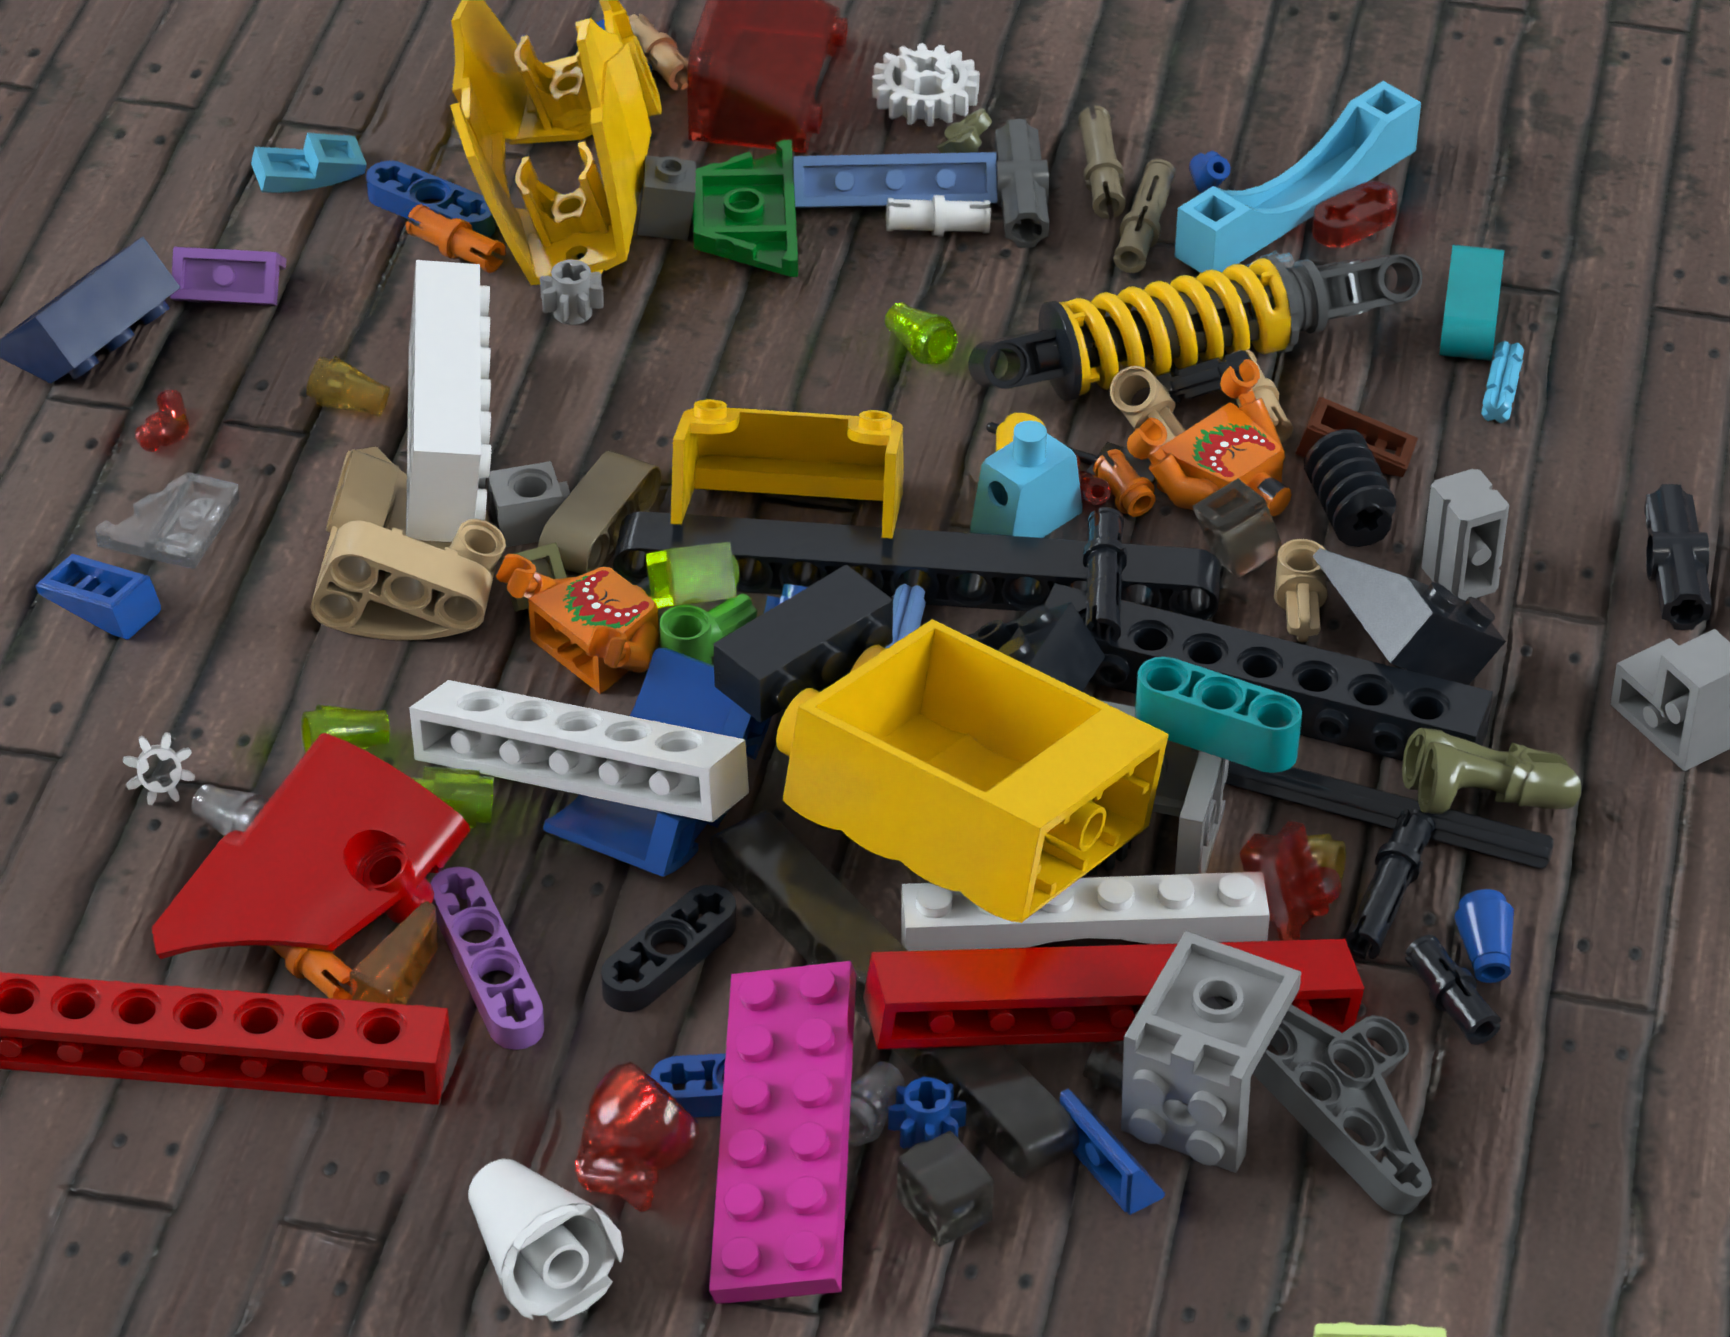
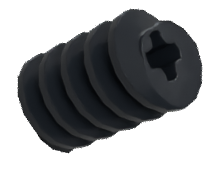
M1342 429L1320 438L1308 450L1304 458V470L1338 539L1344 544L1354 547L1368 546L1383 540L1391 530V517L1395 512L1397 501L1389 489L1385 477L1382 476L1379 465L1375 462V458L1368 448L1364 436L1356 430Z

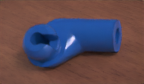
M1215 151L1207 152L1205 155L1199 153L1189 163L1190 174L1199 193H1203L1212 186L1218 188L1228 177L1231 170L1229 162Z

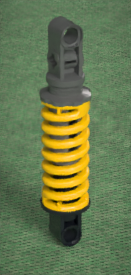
M1267 254L1253 261L1249 268L1245 265L1233 264L1226 267L1223 272L1213 269L1201 272L1197 278L1182 275L1175 278L1170 284L1163 281H1155L1148 284L1144 290L1134 286L1127 287L1121 290L1118 296L1109 292L1100 293L1091 302L1083 298H1076L1066 302H1045L1040 308L1038 330L981 342L972 350L969 356L968 368L974 381L986 388L1010 389L1050 380L1059 398L1063 401L1075 400L1078 396L1086 394L1093 382H1097L1105 390L1110 389L1112 380L1119 370L1121 371L1130 366L1145 368L1146 364L1148 370L1156 377L1170 372L1172 360L1178 369L1197 364L1198 355L1203 362L1218 357L1222 361L1224 349L1227 354L1237 350H1250V342L1255 350L1263 355L1274 352H1290L1298 342L1299 332L1306 331L1311 334L1323 331L1326 328L1328 319L1368 312L1372 308L1412 299L1421 288L1422 272L1418 263L1406 255H1378L1364 259L1339 261L1317 267L1311 260L1306 259L1296 261L1292 267L1285 268L1283 263L1274 254ZM1390 265L1397 273V284L1391 292L1384 284V273ZM1001 350L1007 357L1008 368L1006 373L997 379L991 372L990 360L996 351Z

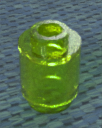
M424 766L423 778L412 777L413 780L457 811L468 822L470 828H476V823L491 824L494 777L480 776V770Z

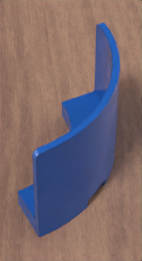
M659 648L653 652L644 683L630 714L631 717L745 739L746 755L754 760L759 753L772 718L771 716L760 723L714 686V665L668 648ZM579 794L562 811L546 819L543 830L665 877L685 865L698 852L699 844L694 842L707 824L718 828L729 810L714 822H708Z

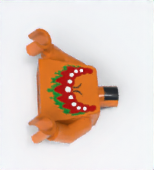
M1245 359L1239 366V373L1243 381L1236 377L1234 369L1229 366L1223 373L1220 382L1221 389L1227 396L1239 399L1240 407L1229 402L1166 444H1164L1167 439L1165 426L1158 419L1150 417L1140 426V429L1137 428L1129 436L1127 441V449L1132 456L1138 459L1150 460L1152 464L1149 466V470L1157 480V489L1166 493L1175 506L1203 511L1223 522H1233L1256 506L1271 516H1277L1288 506L1292 495L1291 490L1282 484L1285 452L1263 399L1259 398L1256 400L1252 390L1260 378V371L1254 361L1250 359Z
M507 554L496 574V578L499 582L508 583L507 591L512 597H525L528 599L531 640L587 685L601 694L628 671L642 673L649 668L653 652L660 643L658 609L669 602L667 588L657 576L649 575L633 585L612 568L599 567L578 577L552 579L537 573L535 565L523 556L517 554Z

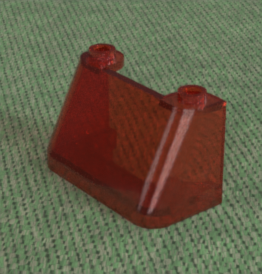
M706 0L688 60L689 140L776 150V142L792 140V152L806 153L811 134H819L822 126L823 105L815 104V89L825 56H835L837 47H845L847 42L848 18L840 17L839 7L826 0Z

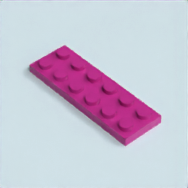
M851 961L731 974L709 1291L716 1304L841 1292L857 977Z

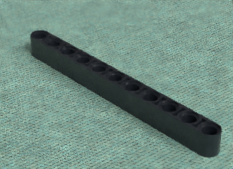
M641 511L633 512L621 521L613 568L614 571L631 584H636L649 575H655L666 587L782 595L784 584L809 587L841 567L848 565L891 599H894L896 589L905 583L910 587L919 585L924 589L925 605L1028 612L1035 607L1045 605L1055 583L1087 591L1088 568L1083 565V549L1088 541L895 528L893 539L881 538L882 527L685 514L681 525L671 524V513ZM1122 543V548L1126 547L1127 566L1121 574V600L1202 620H1208L1216 614L1219 607L1221 567L1220 561L1214 554L1198 548Z

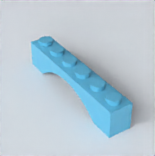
M1382 81L1351 100L1319 143L1298 163L1280 176L1260 186L1242 191L1223 190L1212 186L1178 207L1175 257L1200 273L1210 269L1223 272L1226 267L1242 262L1415 152L1421 102Z

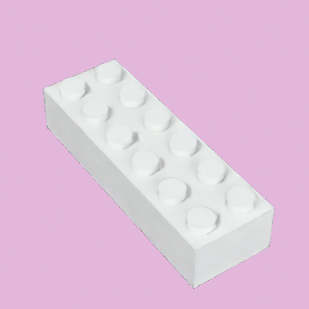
M416 260L409 338L406 536L416 540L452 542L463 522L471 519L485 521L487 489L484 488L485 480L490 475L491 445H489L491 380L489 379L490 348H488L490 336V317H488L490 286L480 285V264Z

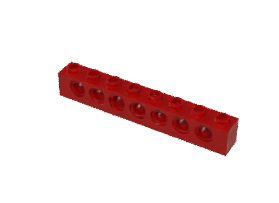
M0 972V1069L439 1105L451 1053L448 1008Z

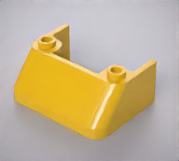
M699 400L694 403V408L683 412L673 438L671 524L682 525L694 489L883 501L881 538L893 539L903 495V426L899 422L892 420L890 413L879 410H868L861 412L859 416L727 408V404L723 401Z

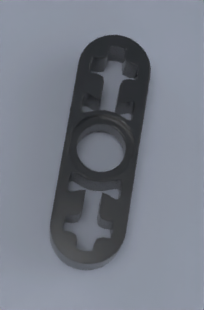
M702 885L693 888L612 954L603 963L601 968L602 996L604 1001L618 1011L634 1012L644 1009L732 936L736 929V901L732 893L717 885ZM664 941H676L685 946L681 952L672 955L661 954L653 949L657 944Z

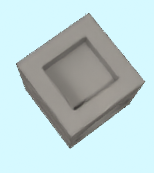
M551 461L490 471L489 478H487L489 514L492 524L502 532L506 541V547L539 542L540 535L547 521L570 494L568 483L566 481L558 482Z

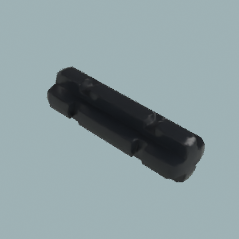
M1241 350L1225 355L1226 361L1223 362L1218 357L1179 369V375L1174 376L1173 372L1156 376V378L1168 390L1170 397L1176 404L1181 402L1180 396H1185V399L1189 400L1222 390L1220 385L1221 378L1229 366L1234 369L1236 377L1243 381L1239 373V366L1245 359L1251 360V357L1247 351Z

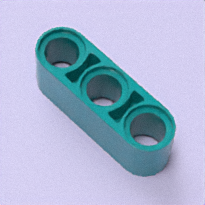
M1452 245L1439 355L1492 361L1504 250Z
M1154 657L1145 661L1140 666L1137 675L1135 718L1168 733L1169 741L1263 772H1283L1290 769L1296 763L1302 710L1295 699L1175 658Z

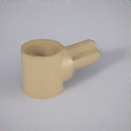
M1130 366L1116 374L1110 386L1112 402L1124 414L1135 430L1137 428L1140 429V426L1148 418H1156L1163 423L1167 431V439L1164 444L1186 431L1172 413L1175 409V402L1170 397L1168 390L1149 370L1141 366ZM1143 388H1150V394L1145 402L1137 406H1131L1132 398L1137 391Z
M1307 539L1291 540L1279 548L1274 589L1275 602L1279 607L1286 610L1287 631L1289 634L1296 635L1297 640L1300 642H1307L1309 636L1319 634L1321 630L1320 607L1327 599L1326 574L1313 558V555L1319 548L1326 549L1319 543Z

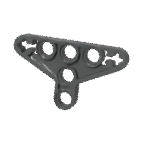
M1219 996L1209 997L1202 1002L1205 1006L1216 1010L1226 1009L1233 1005L1229 999ZM1290 1005L1270 1041V1044L1274 1046L1279 1055L1273 1054L1266 1049L1253 1075L1377 1204L1393 1214L1405 1215L1411 1213L1431 1189L1432 1180L1384 1081L1409 1052V1043L1406 1035L1391 1020L1375 1015L1364 1018L1341 1033L1297 1007ZM1367 1038L1382 1046L1388 1056L1376 1050ZM1334 1060L1347 1066L1356 1078L1347 1075L1339 1069ZM1300 1082L1316 1090L1322 1100L1312 1097L1305 1091ZM1344 1127L1358 1134L1366 1146L1357 1143L1349 1137ZM1381 1150H1383L1387 1154V1157L1384 1156L1382 1160L1378 1162L1375 1159V1156Z

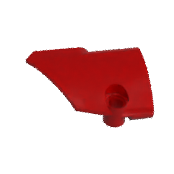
M322 733L245 831L235 830L227 833L218 842L152 926L156 955L160 959L195 950L249 945L291 946L332 952L383 913L395 923L411 922L422 916L429 909L433 901L434 890L426 876L429 872L437 874L442 870L470 833L471 828L457 811L403 772L345 740Z

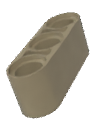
M611 450L605 451L547 521L540 535L538 547L556 542L564 570L579 575L599 567H604L615 554L621 521L633 512L649 511L655 503L661 487V469L656 465Z

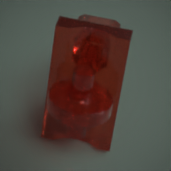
M1288 821L1276 836L1254 833L1240 850L1239 855L1243 871L1263 872L1270 914L1269 920L1275 921L1280 941L1299 940L1301 938L1300 930L1302 926L1316 916L1327 914L1329 912L1328 904L1339 897L1342 891L1339 874L1334 869L1319 866L1318 861L1312 858L1304 823Z

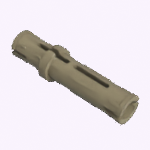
M1094 106L1096 118L1091 119L1090 108L1087 107L1080 113L1078 118L1087 163L1084 170L1085 184L1087 189L1092 192L1095 214L1101 218L1109 219L1107 206L1112 205L1115 218L1123 213L1126 202L1122 192L1124 172L1121 163L1117 161L1115 155L1110 114L1104 107Z
M1154 159L1146 164L1144 176L1135 196L1131 212L1123 217L1119 227L1121 240L1114 253L1116 254L1114 255V263L1124 272L1136 273L1141 271L1146 264L1145 261L1149 249L1157 243L1160 236L1161 226L1159 220L1165 208L1171 186L1175 181L1174 176H1176L1174 166L1166 160Z

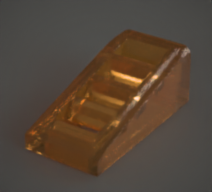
M428 901L421 904L350 972L352 1000L407 1005L438 948L435 905Z

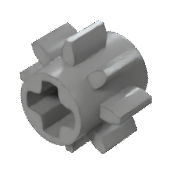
M561 261L552 268V277H540L543 312H553L555 319L563 324L577 325L584 323L592 316V308L601 309L604 307L601 273H591L590 267L582 261Z

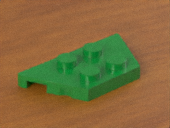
M792 140L776 142V153L753 160V156L748 151L733 156L726 162L712 163L696 169V188L693 204L694 249L789 277H798Z

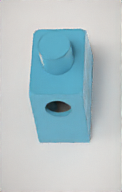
M1031 420L1018 423L1014 427L1013 442L987 457L981 465L970 533L1043 538L1081 514L1083 506L1075 453L1049 435L1043 424Z

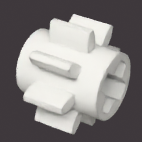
M168 732L163 735L161 745L150 746L145 737H138L140 747L143 750L139 757H123V763L129 767L137 768L138 774L127 782L126 787L128 790L143 785L148 789L147 802L149 805H153L157 793L168 792L169 796L177 802L180 799L175 786L179 780H195V774L189 770L182 769L180 763L192 754L189 747L183 748L175 753L170 748L171 735ZM157 754L158 758L162 761L169 758L175 761V764L169 768L171 778L168 781L161 783L156 776L149 779L144 777L143 773L149 769L147 758L151 755Z

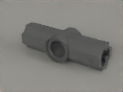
M1010 119L1002 128L995 130L994 148L997 160L996 206H1002L1005 238L1015 242L1018 248L1035 247L1041 239L1049 235L1047 160L1041 159L1038 129L1031 127L1026 119Z

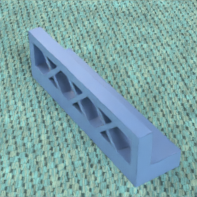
M996 152L793 156L795 208L882 207L887 205L888 198L932 200L934 195H944L945 201L990 200V204H997Z

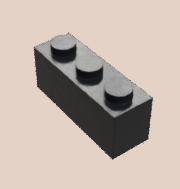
M845 565L713 643L714 686L762 723L781 710L787 709L791 701L801 691L807 688L816 690L827 682L836 680L842 673L852 668L861 654L869 647L876 644L886 647L893 643V599L848 565Z

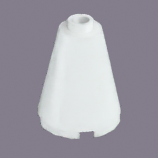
M500 1159L484 1166L475 1175L469 1187V1202L504 1294L522 1316L533 1319L531 1315H546L550 1321L565 1320L587 1310L606 1293L613 1282L607 1275L613 1266L615 1258L621 1263L624 1250L621 1233L605 1212L514 1160Z

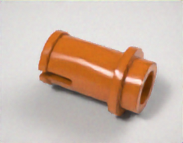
M1112 449L1107 451L1108 456L1115 463L1113 467L1101 455L1093 466V472L1116 497L1115 506L1118 510L1132 517H1138L1148 512L1156 500L1154 485L1149 478L1140 477L1126 460L1121 450Z

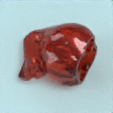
M630 1061L617 1065L604 1075L596 1086L589 1102L575 1163V1172L579 1184L584 1189L620 1196L642 1213L651 1209L654 1198L653 1186L659 1182L658 1171L679 1163L692 1151L698 1140L699 1123L660 1083L635 1063Z

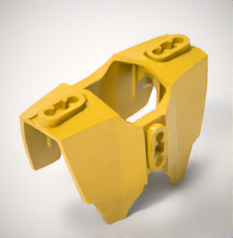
M462 0L451 20L455 48L452 92L458 103L450 105L454 116L452 123L460 136L466 158L506 244L530 285H540L541 276L552 277V268L564 260L582 261L590 267L591 273L600 272L602 274L604 269L606 271L626 261L628 257L640 192L644 184L645 155L648 153L652 133L649 117L661 114L662 108L658 89L637 36L633 34L627 11L619 0H599L604 13L606 31L599 27L592 18L575 22L578 34L576 40L578 52L576 55L547 63L537 59L528 35L522 36L520 43L517 45L484 0ZM593 134L602 177L586 141L578 143L585 169L579 175L580 186L573 193L564 195L540 182L530 157H523L515 174V182L527 209L514 207L511 202L505 174V143L513 145L582 140ZM583 253L584 257L578 259L577 254Z

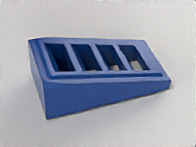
M71 554L35 585L39 595L100 629L126 640L136 634L158 615L161 610V604L150 576L76 554ZM81 578H84V579L81 580L76 586H73V585H74L76 582H78Z

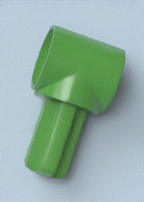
M746 594L733 596L708 612L693 605L672 607L665 611L660 618V648H668L712 665V657L714 656L713 643L757 617V610L752 605L751 598Z

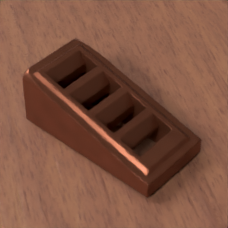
M1319 396L1295 452L1296 455L1305 458L1308 450L1320 438L1331 432L1342 429L1356 430L1364 436L1368 448L1371 450L1375 462L1378 463L1383 474L1404 477L1418 440L1417 437ZM1385 449L1395 450V453L1391 454L1386 452Z

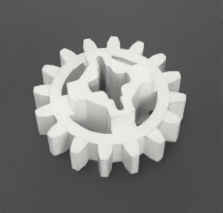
M924 43L918 45L917 51H912L902 46L899 47V56L886 53L883 63H876L874 66L872 98H877L878 109L889 108V117L892 119L903 115L907 118V124L910 125L915 123L917 119H924L927 126H933L934 119L936 118L942 119L946 123H951L953 113L966 116L968 114V106H976L979 71H974L973 60L962 61V52L959 50L948 54L944 51V45L937 46L934 51L927 50Z

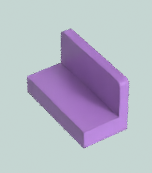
M173 247L172 276L181 288L171 294L170 299L188 302L277 306L279 269H286V258L277 252Z

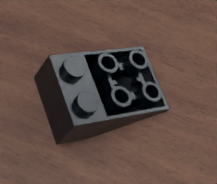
M1072 602L1048 609L1046 605H1041L1029 610L1019 619L1003 623L1002 620H994L982 626L975 633L966 635L1083 692L1105 658Z

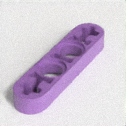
M450 867L440 871L431 881L434 890V897L431 903L433 915L491 1038L503 1048L513 1050L526 1049L536 1044L542 1038L544 1032L542 1001L482 877L476 871L466 867ZM454 894H459L462 899H467L466 909L460 911L459 903ZM478 929L485 930L493 935L481 943H470L461 938L465 933ZM496 970L505 971L512 976L508 981L495 985L481 980L484 974ZM514 1003V1011L521 1022H515L511 1016H507L506 1006Z

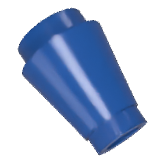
M1492 889L1472 891L1460 899L1458 903L1459 909L1455 913L1454 920L1474 969L1476 979L1485 983L1499 982L1511 974L1510 963L1514 909L1506 901L1505 895L1499 891Z

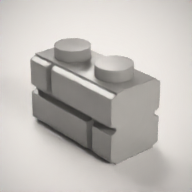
M1470 469L1434 480L1431 484L1421 568L1433 582L1443 585L1454 596L1465 601L1468 597L1478 598L1494 593L1498 589L1501 571L1499 567L1502 563L1509 512L1508 502L1497 490H1492V483L1480 469Z

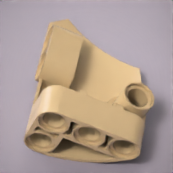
M378 447L352 449L345 456L326 525V531L330 532L311 603L312 614L318 622L327 627L375 639L426 640L473 630L479 627L484 620L496 565L506 547L505 538L496 526L489 523L488 510H486L485 521L471 519L463 522L452 542L416 540L406 536L407 474L401 471L399 466L393 464Z

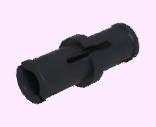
M1435 935L1422 936L1410 944L1405 953L1407 955L1405 961L1428 986L1430 990L1429 998L1435 1007L1440 1011L1447 1012L1464 1033L1465 1038L1471 1044H1483L1493 1038L1500 1030L1501 1025L1499 1023L1502 1021L1498 1014L1492 1010L1476 989L1477 982L1473 975L1466 968L1458 967Z

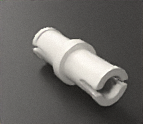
M934 195L932 200L888 198L886 205L887 231H932V236H943L944 231L989 233L991 224L990 200L945 201L944 195Z

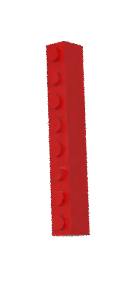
M1345 939L1219 942L1301 971L1300 989L1291 1005L1341 1033L1355 1025L1365 988ZM1178 943L871 952L863 999L877 1049L1124 1041L1127 1030Z

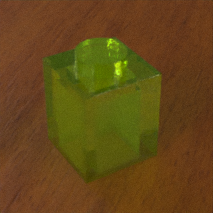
M730 542L671 548L646 554L651 598L656 603L658 609L679 605L712 603L737 598L736 586L739 581V567L735 557L731 554Z

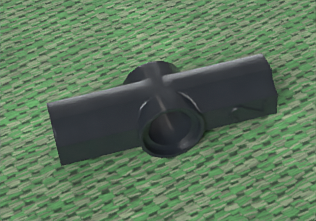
M1662 484L1658 490L1647 494L1645 500L1644 514L1648 530L1646 546L1647 577L1649 581H1656L1662 619L1669 621L1675 630H1694L1699 623L1710 619L1712 607L1707 580L1710 556L1709 539L1706 532H1699L1693 495L1686 493L1679 484Z

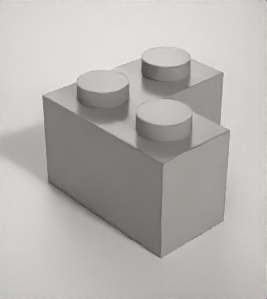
M1715 629L1680 646L1668 638L1618 662L1616 665L1610 705L1683 771L1730 749V642Z

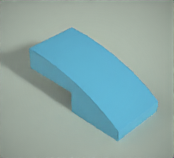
M307 133L303 149L255 147L251 160L261 192L272 193L297 192L334 185L364 174L367 167L355 136Z

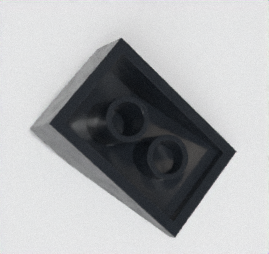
M1321 548L1313 555L1315 561L1387 660L1393 665L1409 671L1469 685L1506 642L1492 624L1495 620L1492 611L1474 597H1468L1465 601L1454 596L1447 588L1437 582H1432L1428 586L1409 577Z

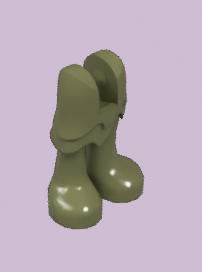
M1419 728L1408 739L1402 764L1403 783L1407 789L1418 790V804L1424 813L1443 814L1450 808L1459 788L1475 787L1497 792L1495 801L1518 803L1520 807L1528 806L1561 810L1572 808L1579 800L1581 794L1580 779L1574 770L1569 767L1562 755L1535 750L1511 742L1509 751H1496L1449 735L1442 730Z

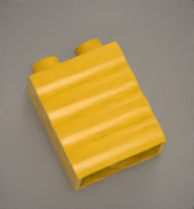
M931 619L888 648L877 644L869 647L858 658L849 674L823 691L819 692L813 688L801 691L791 701L782 716L777 731L776 745L781 753L790 757L783 801L798 814L821 826L841 830L855 843L874 854L901 861L915 874L937 886L960 891L974 904L997 917L1022 923L1149 826L1169 734Z

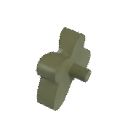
M982 108L971 113L962 121L951 124L944 131L948 140L937 146L940 153L978 152V148L982 144L979 136L991 125V118Z

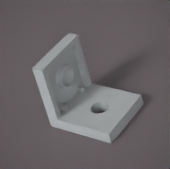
M1102 701L1135 717L1134 706ZM1167 740L1152 812L1179 817L1175 875L1206 874L1225 810L1226 800H1222L1228 776L1229 760Z
M1185 930L1124 1036L1121 1131L1132 1134L1145 1143L1159 1144L1191 1156L1194 1160L1204 1165H1215L1236 1173L1246 1156L1251 1076L1300 989L1301 971ZM1219 996L1229 999L1233 1005L1226 1009L1216 1010L1205 1006L1202 1002L1209 997Z

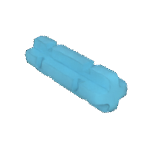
M1502 341L1496 345L1481 412L1487 421L1495 419L1499 423H1503L1510 418L1511 405L1514 401L1524 353L1523 347L1518 342L1510 344L1507 341Z

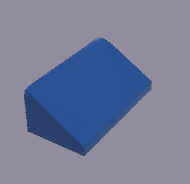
M1069 1088L1062 1091L1059 1103L1058 1136L1118 1205L1131 1215L1163 1199L1165 1196L1164 1190L1103 1121Z

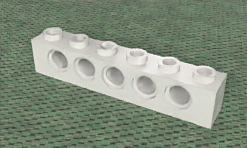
M447 680L409 707L414 757L418 761L708 822H714L749 793L745 739Z

